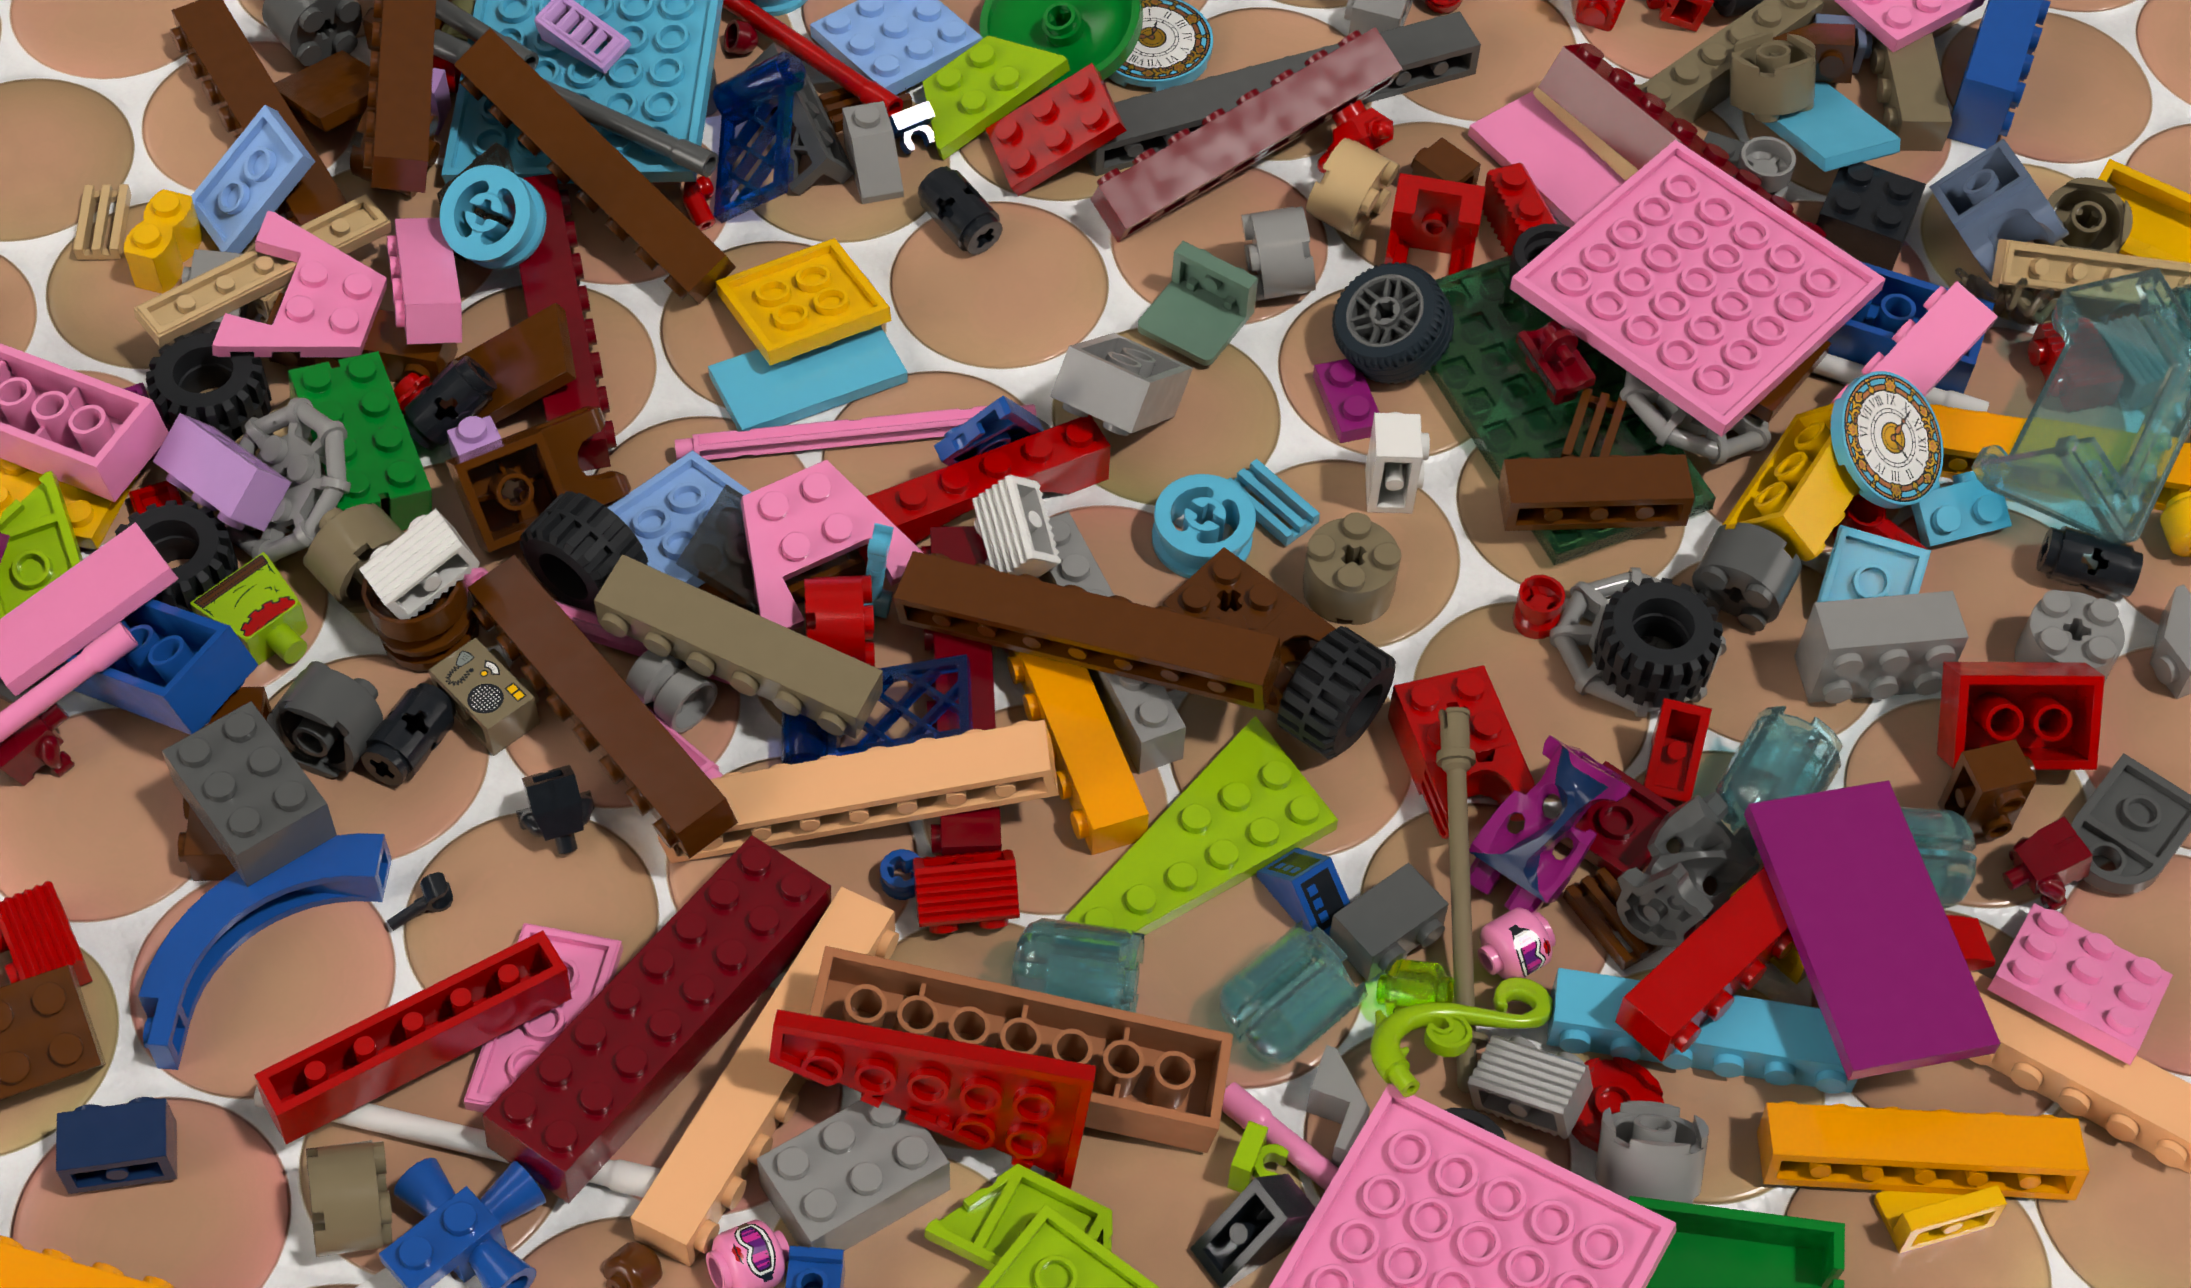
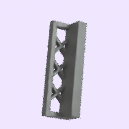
M772 43L739 76L791 191L801 195L823 174L844 184L854 174V171L802 60L777 44ZM769 68L770 73L766 87L759 88L756 79ZM775 97H782L783 102L779 116H772L771 112ZM789 126L796 127L792 146L785 145L784 143ZM802 155H809L812 164L799 175L798 168Z

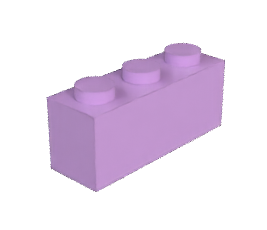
M181 413L176 418L153 460L154 463L168 472L166 480L184 491H193L194 493L191 497L193 501L213 511L218 509L220 512L217 518L220 521L241 531L245 525L265 531L292 483L215 427Z

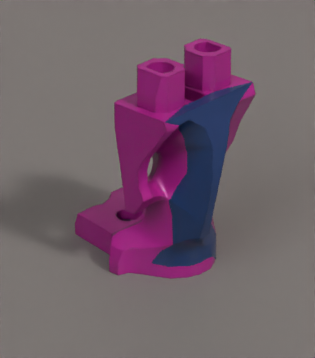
M1549 735L1543 747L1542 754L1549 758L1550 762L1541 780L1527 794L1515 790L1494 812L1469 848V852L1476 856L1470 867V884L1489 895L1503 875L1517 884L1504 905L1510 911L1520 907L1532 913L1534 911L1537 912L1544 902H1555L1573 877L1597 836V833L1589 829L1585 832L1576 828L1575 825L1595 803L1602 800L1618 802L1626 797L1632 789L1630 785L1621 780V775L1601 764L1580 748L1568 746ZM1551 794L1557 795L1562 802V812L1559 817L1554 819L1546 817L1543 811L1544 800ZM1515 813L1522 814L1525 818L1524 828L1517 834L1510 833L1507 828L1511 816ZM1569 837L1573 841V849L1564 859H1556L1553 855L1554 847L1563 838Z

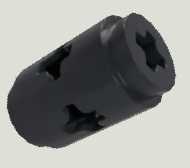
M947 166L939 167L922 180L918 187L921 206L962 251H968L973 255L981 254L998 241L1003 229L1002 224L999 222V214L958 170H952Z
M464 356L460 361L453 360L434 378L430 386L425 387L404 407L406 413L403 416L411 437L430 451L434 450L438 445L445 446L449 442L447 430L458 427L459 423L466 417L476 416L493 400L491 394L497 389L493 378L471 357ZM454 398L458 402L456 407L450 405L446 409L440 405L442 399L448 401Z
M2063 526L2061 529L2051 527L2047 531L2039 551L2037 570L2046 573V577L2051 580L2073 586L2082 585L2087 590L2117 598L2119 594L2129 597L2134 591L2141 573L2143 554L2134 551L2133 545L2109 538L2099 539L2091 533ZM2084 554H2092L2091 558L2098 561L2095 570L2088 569V565L2081 562Z
M420 683L415 688L406 690L392 708L388 717L379 724L366 741L367 747L362 754L361 760L367 771L376 779L391 786H399L404 781L412 779L425 763L431 751L439 745L454 725V716L457 709L451 698L441 689L427 683Z

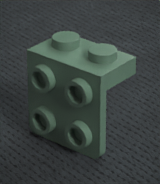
M1182 241L1174 251L1172 281L1138 320V331L1142 335L1201 365H1211L1254 314L1258 278L1242 268L1235 267L1213 256L1204 249H1199Z

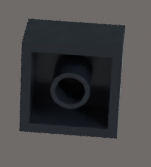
M1863 162L1839 168L1819 213L1816 225L1826 233L1825 239L1858 261L1892 271L1914 220L1926 184Z

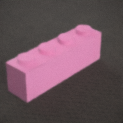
M440 218L395 219V235L387 236V253L390 264L393 305H395L396 327H405L407 344L462 343L461 297L454 252L443 236Z
M1958 281L1948 290L1941 285L1923 305L1928 312L1917 323L1909 319L1892 337V340L1897 343L1896 346L1886 356L1878 352L1864 366L1861 372L1864 375L1876 371L1897 374L1912 383L1925 397L1993 326L1998 317ZM1848 385L1839 392L1830 404L1835 403L1836 399L1841 398Z

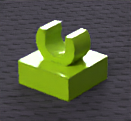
M1248 1121L1231 1163L1227 1188L1242 1193L1255 1177L1279 1175L1268 1171L1264 1167L1265 1163L1275 1162L1282 1166L1286 1165L1289 1151L1278 1144L1266 1145L1268 1127Z

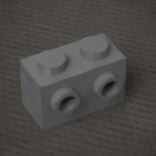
M1408 862L1335 913L1332 918L1328 940L1368 982L1382 971L1385 974L1395 971L1405 961L1408 953L1420 944L1422 947H1428L1434 943L1445 930L1444 921L1449 903Z

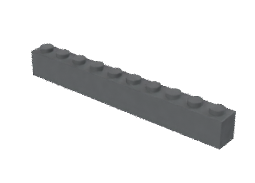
M1461 12L1438 16L1429 20L1379 32L1403 69L1390 85L1362 100V102L1366 104L1476 74L1481 44ZM1338 44L1324 46L1319 49L1114 102L1127 131L1085 157L1095 176L1106 174L1116 168L1121 170L1134 166L1132 161L1144 151L1153 148L1157 153L1169 146L1167 144L1168 139L1185 128H1188L1190 132L1197 130L1203 126L1202 120L1220 108H1223L1225 113L1238 106L1236 101L1247 92L1257 88L1261 93L1272 87L1270 82L1282 72L1292 69L1296 73L1305 68V61L1317 52L1325 49L1329 54L1340 47Z

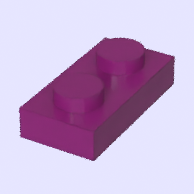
M1347 359L1314 365L1313 378L1339 442L1345 443L1370 438L1374 413H1379V410L1364 374L1357 370Z

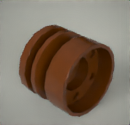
M363 578L361 595L388 657L399 666L415 671L429 670L478 637L480 623L470 610L475 605L464 578L457 581L455 586L449 587L448 592L441 593L440 598L433 600V604L426 605L425 610L418 611L417 616L401 620L383 604L367 579Z

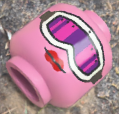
M1517 907L1482 928L1480 934L1481 948L1478 949V957L1485 970L1491 975L1498 974L1504 980L1515 977L1524 978L1551 961L1552 947L1555 946L1556 942L1555 935L1548 921L1539 912L1534 911L1531 913L1527 909Z
M752 1220L721 1232L713 1240L712 1251L706 1254V1263L710 1277L716 1288H773L784 1279L785 1262L789 1261V1245L781 1231L773 1232L766 1223L760 1220Z

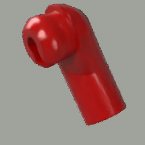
M704 176L698 177L696 182H685L683 189V204L693 224L701 231L712 227L716 223L706 202V199L713 196L714 187L709 177Z

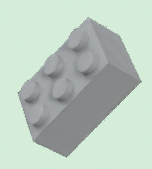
M1112 333L1068 347L1050 397L1063 402L1062 408L1065 411L1080 417L1092 415L1104 421L1102 426L1105 429L1127 436L1129 433H1134L1175 417L1193 368L1123 336Z
M1953 591L1815 602L1794 657L1808 703L1823 701L1840 703L1847 699L1868 697L1886 699L1893 695L1914 693L1931 695L1942 689L1943 662H1958L1969 636Z
M858 1101L758 1157L760 1186L799 1246L842 1249L845 1251L950 1190V1162L927 1128L905 1120L906 1111L883 1101L879 1108L863 1101Z

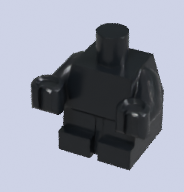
M570 765L552 769L546 773L542 772L521 778L529 808L516 811L520 828L528 830L535 837H544L545 841L555 839L558 854H566L577 850L578 847L574 833L584 830V825L589 822L592 811L595 808L591 791L579 792L576 777Z

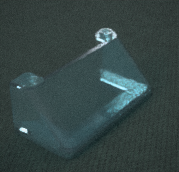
M2159 268L2063 289L2052 312L2051 319L2055 331L2061 335L2066 344L2010 454L2008 455L1998 445L1983 447L1971 467L1978 481L1987 490L2115 545L2138 540L2191 429V320Z

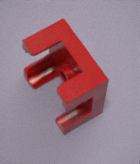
M1399 173L1384 264L1390 262L1393 264L1395 262L1406 263L1409 247L1451 254L1448 278L1454 281L1469 283L1486 186Z

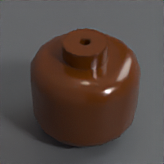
M638 1242L626 1243L605 1261L603 1274L607 1280V1288H653L662 1278L663 1274L661 1262L655 1252L648 1246Z

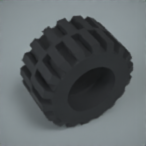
M212 329L210 333H203L202 330L192 331V336L185 338L181 335L174 339L175 343L173 345L165 344L158 350L160 357H153L149 363L151 371L146 372V383L150 399L153 400L168 432L179 413L215 427L235 442L245 434L244 425L251 417L259 419L270 413L271 392L261 358L254 357V352H230L231 357L213 356L212 344L218 329ZM218 388L210 392L200 393L207 389Z
M566 491L564 494L561 493L520 536V548L524 553L523 556L541 583L564 603L595 614L594 599L622 554L645 565L649 562L641 543L623 520L595 499L593 500L587 495L576 494L572 491Z
M170 500L160 507H157L156 503L146 506V512L142 514L134 512L128 517L130 522L128 525L120 524L115 531L116 536L136 522L167 563L179 559H190L185 564L172 568L179 579L152 599L193 613L190 602L239 569L228 530H226L225 524L214 516L213 510L206 506L198 510L196 502L186 501L183 505H178L176 500Z
M1652 577L1643 578L1639 586L1632 581L1624 585L1622 592L1616 591L1611 596L1609 604H1606L1594 645V653L1596 654L1594 662L1597 670H1603L1602 679L1606 685L1615 684V693L1622 698L1626 695L1634 697L1633 703L1643 706L1644 701L1652 702L1653 708H1661L1663 698L1684 702L1685 696L1689 699L1697 696L1701 687L1705 688L1709 681L1722 642L1720 639L1723 633L1722 623L1716 622L1719 614L1715 607L1706 606L1708 598L1701 592L1696 595L1691 592L1692 587L1685 583H1682L1681 586L1672 584V579L1662 578L1661 582H1654ZM1640 637H1659L1670 642L1675 648H1657L1647 644Z
M1341 626L1331 631L1308 652L1288 682L1278 710L1277 723L1279 727L1325 758L1332 759L1337 757L1362 736L1381 709L1393 683L1396 668L1395 659L1347 627Z

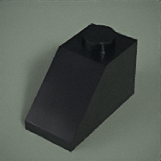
M1289 1174L1255 1177L1190 1249L1220 1288H1229L1287 1250L1301 1234L1315 1207Z

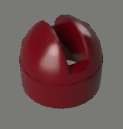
M733 19L728 23L725 30L724 48L727 52L738 55L751 53L758 45V34L751 24Z

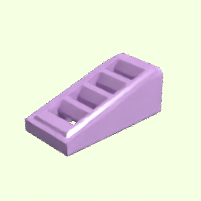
M551 0L534 20L543 41L603 74L631 46L629 39L574 0ZM577 25L575 30L569 35L568 33ZM592 33L593 35L583 45L582 43ZM604 41L608 42L598 54L594 53Z

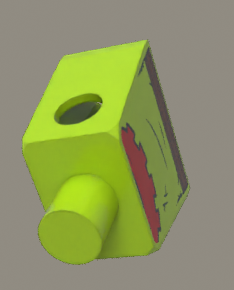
M264 552L190 602L193 613L230 625L258 665L274 654H277L285 663L292 664L301 659L307 650V643L300 637L308 628L302 605Z

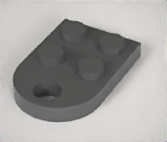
M2123 753L2071 823V826L2093 856H2104L2110 859L2116 867V870L2113 871L2103 870L2094 863L2092 858L2089 876L2083 878V880L2097 889L2113 894H2133L2151 886L2191 833V795Z

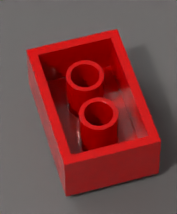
M1943 662L1937 755L1954 769L1963 751L2016 739L2024 756L2029 757L2033 762L2035 770H2097L2105 676L2087 663Z

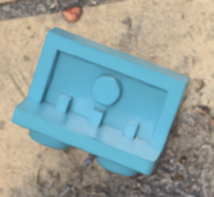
M1979 469L1952 476L1954 484L1940 487L1938 480L1933 491L1925 499L1911 505L1921 544L1926 548L2012 526L1999 473L1982 478Z

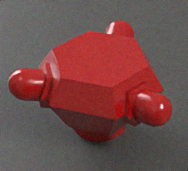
M1361 100L1337 112L1332 116L1337 126L1333 130V143L1318 159V170L1325 174L1324 164L1335 147L1344 138L1357 141L1374 151L1391 142L1394 135L1393 121L1372 107L1366 110Z

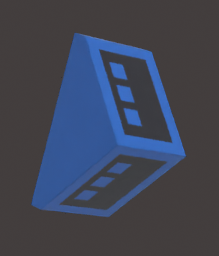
M1294 848L1257 871L1256 877L1316 947L1328 941L1333 915L1350 903L1331 857Z

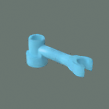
M875 523L872 539H869L866 570V575H871L872 603L864 605H873L874 616L887 619L893 591L883 589L894 527Z

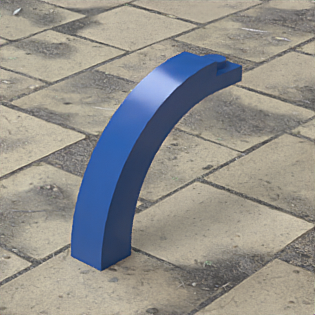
M357 833L337 835L247 887L240 875L235 871L207 891L187 910L157 950L146 972L138 995L147 1015L143 1031V1044L145 1048H149L158 1069H179L190 1022L204 988L223 962L256 933L283 918L313 907L351 901L383 902L392 861L385 834Z

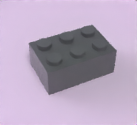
M252 701L162 750L174 784L247 887L337 836L327 802Z

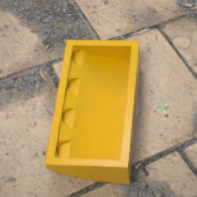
M2109 159L2098 179L2108 182L2116 188L2115 193L2124 202L2127 200L2133 215L2131 232L2119 253L2191 263V194Z

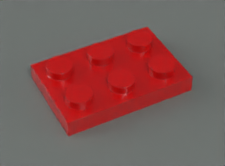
M1093 63L985 128L1008 183L1017 196L1022 195L1127 131L1100 72Z

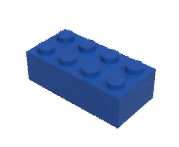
M1988 0L1951 113L1952 124L1947 138L1988 149L1996 143L1999 135L2007 137L2015 114L2008 111V109H2015L2019 106L2026 83H2023V81L2027 79L2034 59V55L2031 54L2036 50L2043 29L2035 26V24L2043 25L2051 1Z
M1861 262L1886 278L1882 290L1827 340L1832 343L1828 354L1866 365L1878 352L1886 356L1897 344L1892 340L1896 332L1909 319L1917 323L1928 312L1923 305L1940 287L1939 285ZM1977 298L1991 311L1993 310L1995 303ZM1985 334L1935 386L1936 388L1945 391L1953 390L1964 394Z
M151 599L120 621L130 631L139 645L106 670L94 674L73 691L191 735L209 723L214 713L244 684L245 679L255 670L258 663L230 625ZM83 649L80 650L79 652H77L75 655H73V656H72L71 658H69L68 660H66L64 663H62L61 665H59V666L56 668V670H59V669H60L61 667H63L65 664H67V663L70 662L72 659H74L76 656H78L79 654H81V652L83 651Z

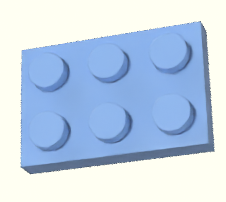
M264 105L191 195L198 220L221 252L241 253L259 232L267 211L275 212L315 163V160L277 110Z

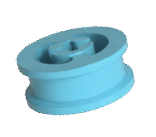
M481 165L465 171L452 182L441 203L440 226L448 245L459 255L484 268L503 270L521 264L535 252L545 233L547 217L541 195L533 185L504 167ZM477 206L489 214L501 215L513 222L512 227L508 228L491 219L485 220L473 212Z
M1195 474L1175 480L1161 492L1156 501L1152 528L1154 551L1159 560L1168 569L1185 578H1190L1223 547L1246 562L1251 551L1252 535L1256 523L1254 505L1242 488L1220 476ZM1184 515L1182 531H1179L1175 528L1173 522ZM1226 523L1231 526L1234 533L1223 540Z

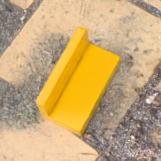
M1998 1185L1965 1195L1882 1191L1878 1192L1874 1198V1203L1898 1253L1992 1227L2007 1205Z

